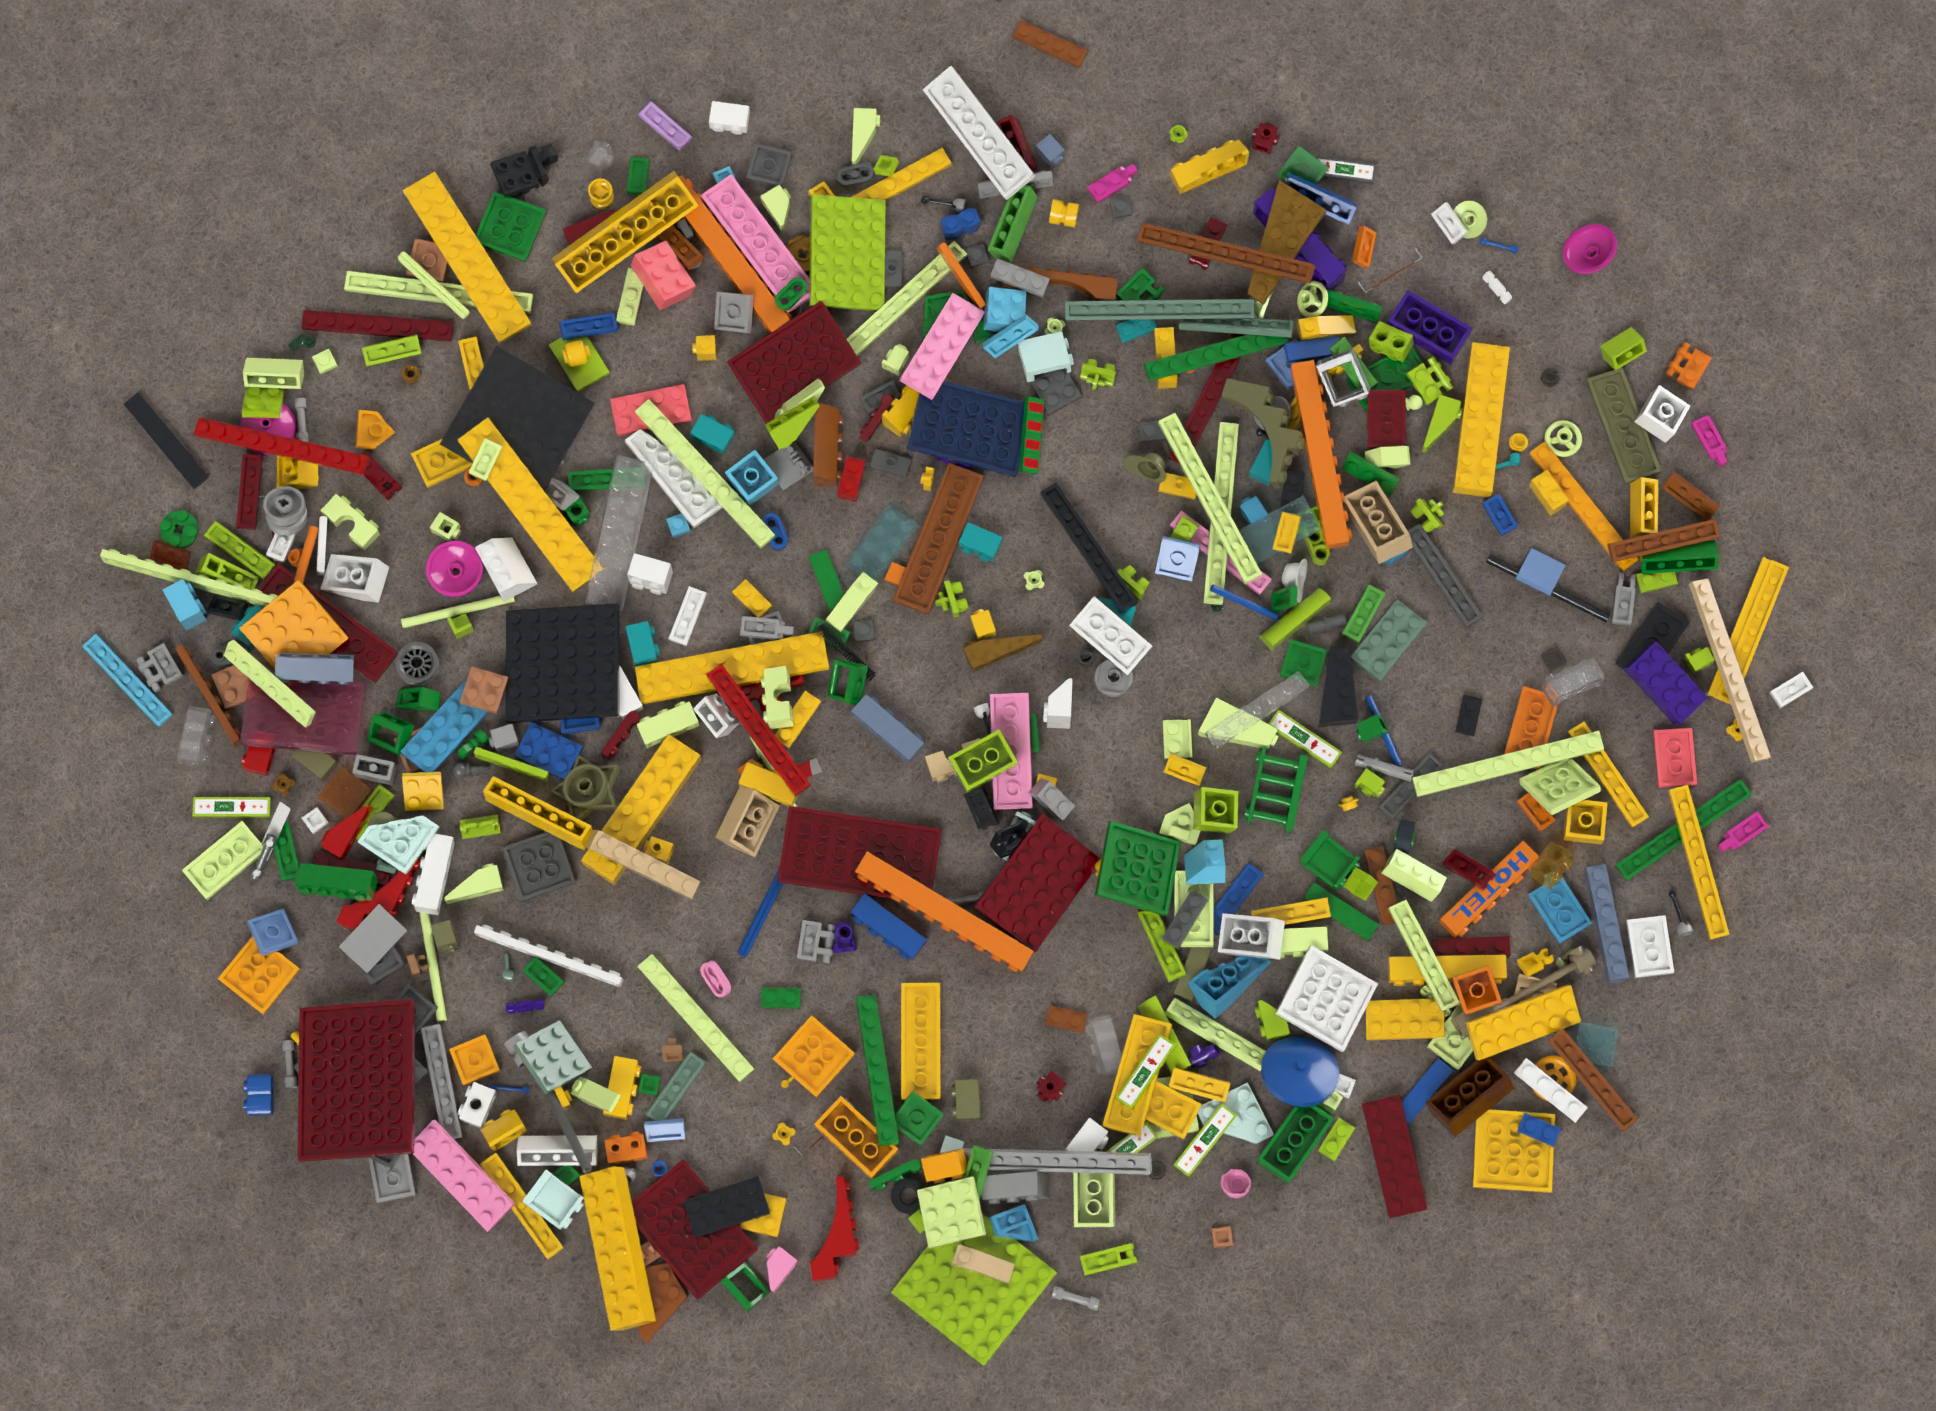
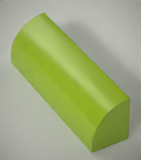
M1317 588L1259 637L1271 651L1274 650L1329 605L1331 597L1322 589Z
M1156 996L1138 1006L1143 1017L1170 1023ZM1171 1028L1168 1040L1175 1043L1176 1047L1165 1063L1172 1075L1174 1067L1187 1070L1191 1067V1064L1173 1028Z

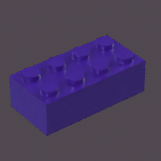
M1407 290L1387 323L1392 327L1413 335L1414 344L1450 365L1456 359L1472 331V327L1409 290Z
M1656 641L1649 643L1623 668L1674 725L1681 724L1708 698Z

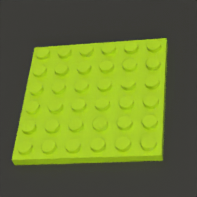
M982 1214L986 1235L935 1248H928L927 1246L891 1293L982 1366H985L1057 1272L1015 1239L996 1237L989 1218ZM958 1244L1015 1264L1009 1283L953 1266L952 1262Z

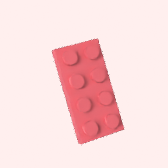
M684 384L610 399L617 436L633 434L639 429L642 431L650 430L635 414V410L648 399L673 425L692 422Z

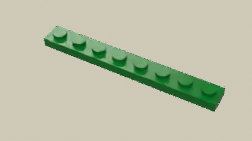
M1248 334L1144 363L1143 366L1148 382L1278 347L1289 343L1288 337Z
M1741 779L1695 810L1700 830L1752 795ZM1677 823L1615 865L1626 882L1682 844Z
M876 995L857 996L855 1000L878 1147L898 1145V1133Z

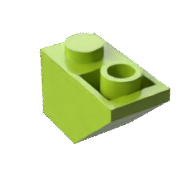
M1259 1000L1254 1009L1256 1017L1261 1019L1262 1025L1259 1026L1261 1037H1265L1266 1041L1289 1036L1287 1020L1275 1014L1277 1009L1263 1000Z

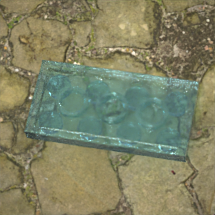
M1304 496L1239 530L1257 565L1282 552L1272 549L1282 512L1301 516L1294 545L1322 530Z
M888 504L844 566L858 576L864 572L879 583L888 571L891 563L896 560L918 530L919 525Z

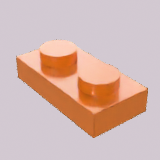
M1359 226L1352 262L1362 268H1369L1377 234L1366 226Z
M1529 793L1517 800V804L1539 832H1542L1556 821Z

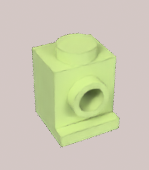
M901 344L895 345L893 350L890 349L885 358L887 361L883 359L882 368L899 376L909 358L908 349Z
M439 512L430 526L432 533L447 541L457 540L461 534L460 524ZM445 528H451L449 533L444 532Z

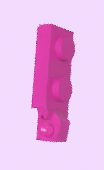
M1134 164L1127 168L1123 166L1117 168L1088 186L1087 190L1098 204L1129 185V182L1132 181L1131 177L1137 173V168Z
M1706 415L1691 422V426L1708 457L1711 460L1715 459L1719 468L1726 465L1728 462L1724 455L1727 453L1726 445L1710 416Z
M1757 811L1726 832L1723 836L1725 841L1720 843L1717 848L1721 853L1728 848H1731L1732 851L1736 848L1738 849L1769 826Z

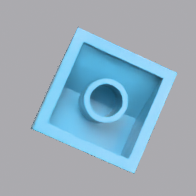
M1223 839L1203 840L1184 855L1187 885L1225 883L1226 866Z

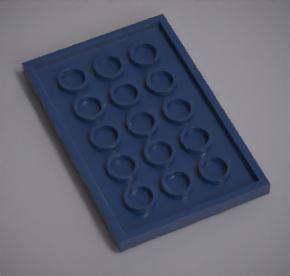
M943 381L933 400L918 393L906 449L1016 477L1020 462L1025 402Z

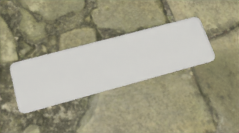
M282 802L279 803L261 843L263 846L265 845L263 842L268 833L276 837L279 836L290 812V808ZM271 848V851H270V853H269V855H268L267 860L269 859V856H270V854H271L273 848Z

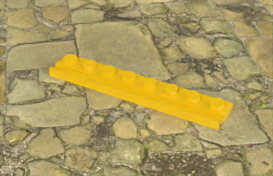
M1763 557L1730 637L1743 679L1746 676L1789 569L1788 566L1768 560L1766 557ZM1717 669L1707 695L1731 705L1719 669Z

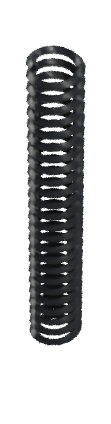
M825 624L820 625L815 630L822 637L826 636L824 639H827L829 644L832 642L831 646L835 650L838 649L842 656L845 655L844 658L848 657L846 660L864 664V661L856 653H853L847 645L840 641L836 634H833L827 626H824ZM868 666L866 679L870 677L869 681H871L876 674Z

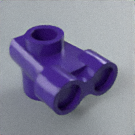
M849 922L835 924L834 953L857 950L856 942H853L852 939L853 931L849 926ZM840 929H843L845 931L844 936H840Z
M1213 1044L1204 1050L1201 1045H1198L1187 1051L1191 1066L1193 1068L1197 1067V1069L1205 1067L1208 1064L1207 1061L1220 1056L1218 1049Z

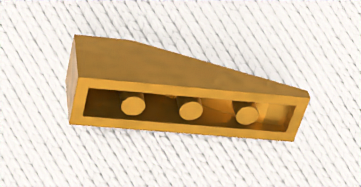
M1039 634L980 640L978 642L974 640L965 645L966 647L963 648V652L972 672H975L1041 643L1043 637Z

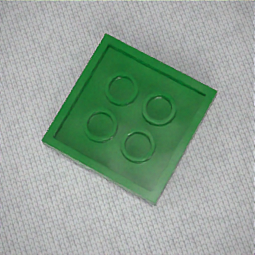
M494 191L476 237L484 248L526 262L547 211L509 196L504 198L503 194Z

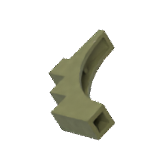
M1227 378L1221 396L1227 403L1239 406L1252 413L1265 427L1272 449V470L1269 482L1273 487L1281 489L1282 484L1287 479L1286 471L1288 465L1290 466L1292 463V454H1300L1301 449L1305 446V437L1300 431L1285 428L1289 425L1290 417L1285 409L1270 406L1274 402V393L1269 387Z

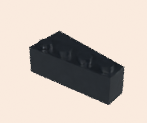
M1350 644L1330 646L1318 727L1356 724L1358 714Z

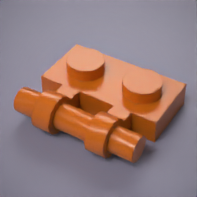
M1684 342L1677 349V355L1674 360L1668 364V370L1665 374L1669 377H1672L1674 373L1679 374L1677 382L1693 390L1712 357L1696 348L1692 354L1688 353L1690 344ZM1683 358L1688 361L1684 368L1679 366Z

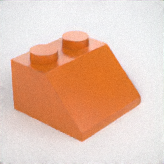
M1490 965L1450 977L1464 1015L1502 1003Z

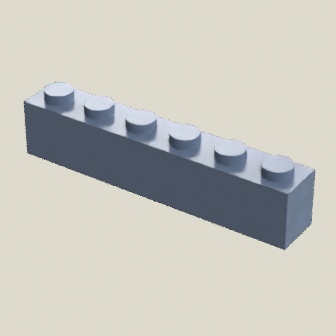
M1606 864L1586 867L1584 875L1607 984L1627 981L1629 973Z

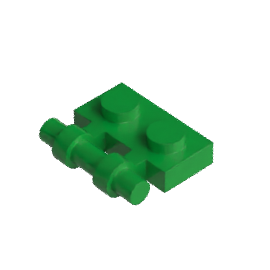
M1141 268L1116 293V297L1121 301L1141 300L1140 297L1147 292L1150 296L1146 300H1159L1165 290L1162 286L1155 290L1152 285L1156 280Z

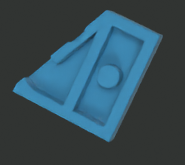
M1025 1204L989 1217L996 1237L1031 1242L1039 1240Z

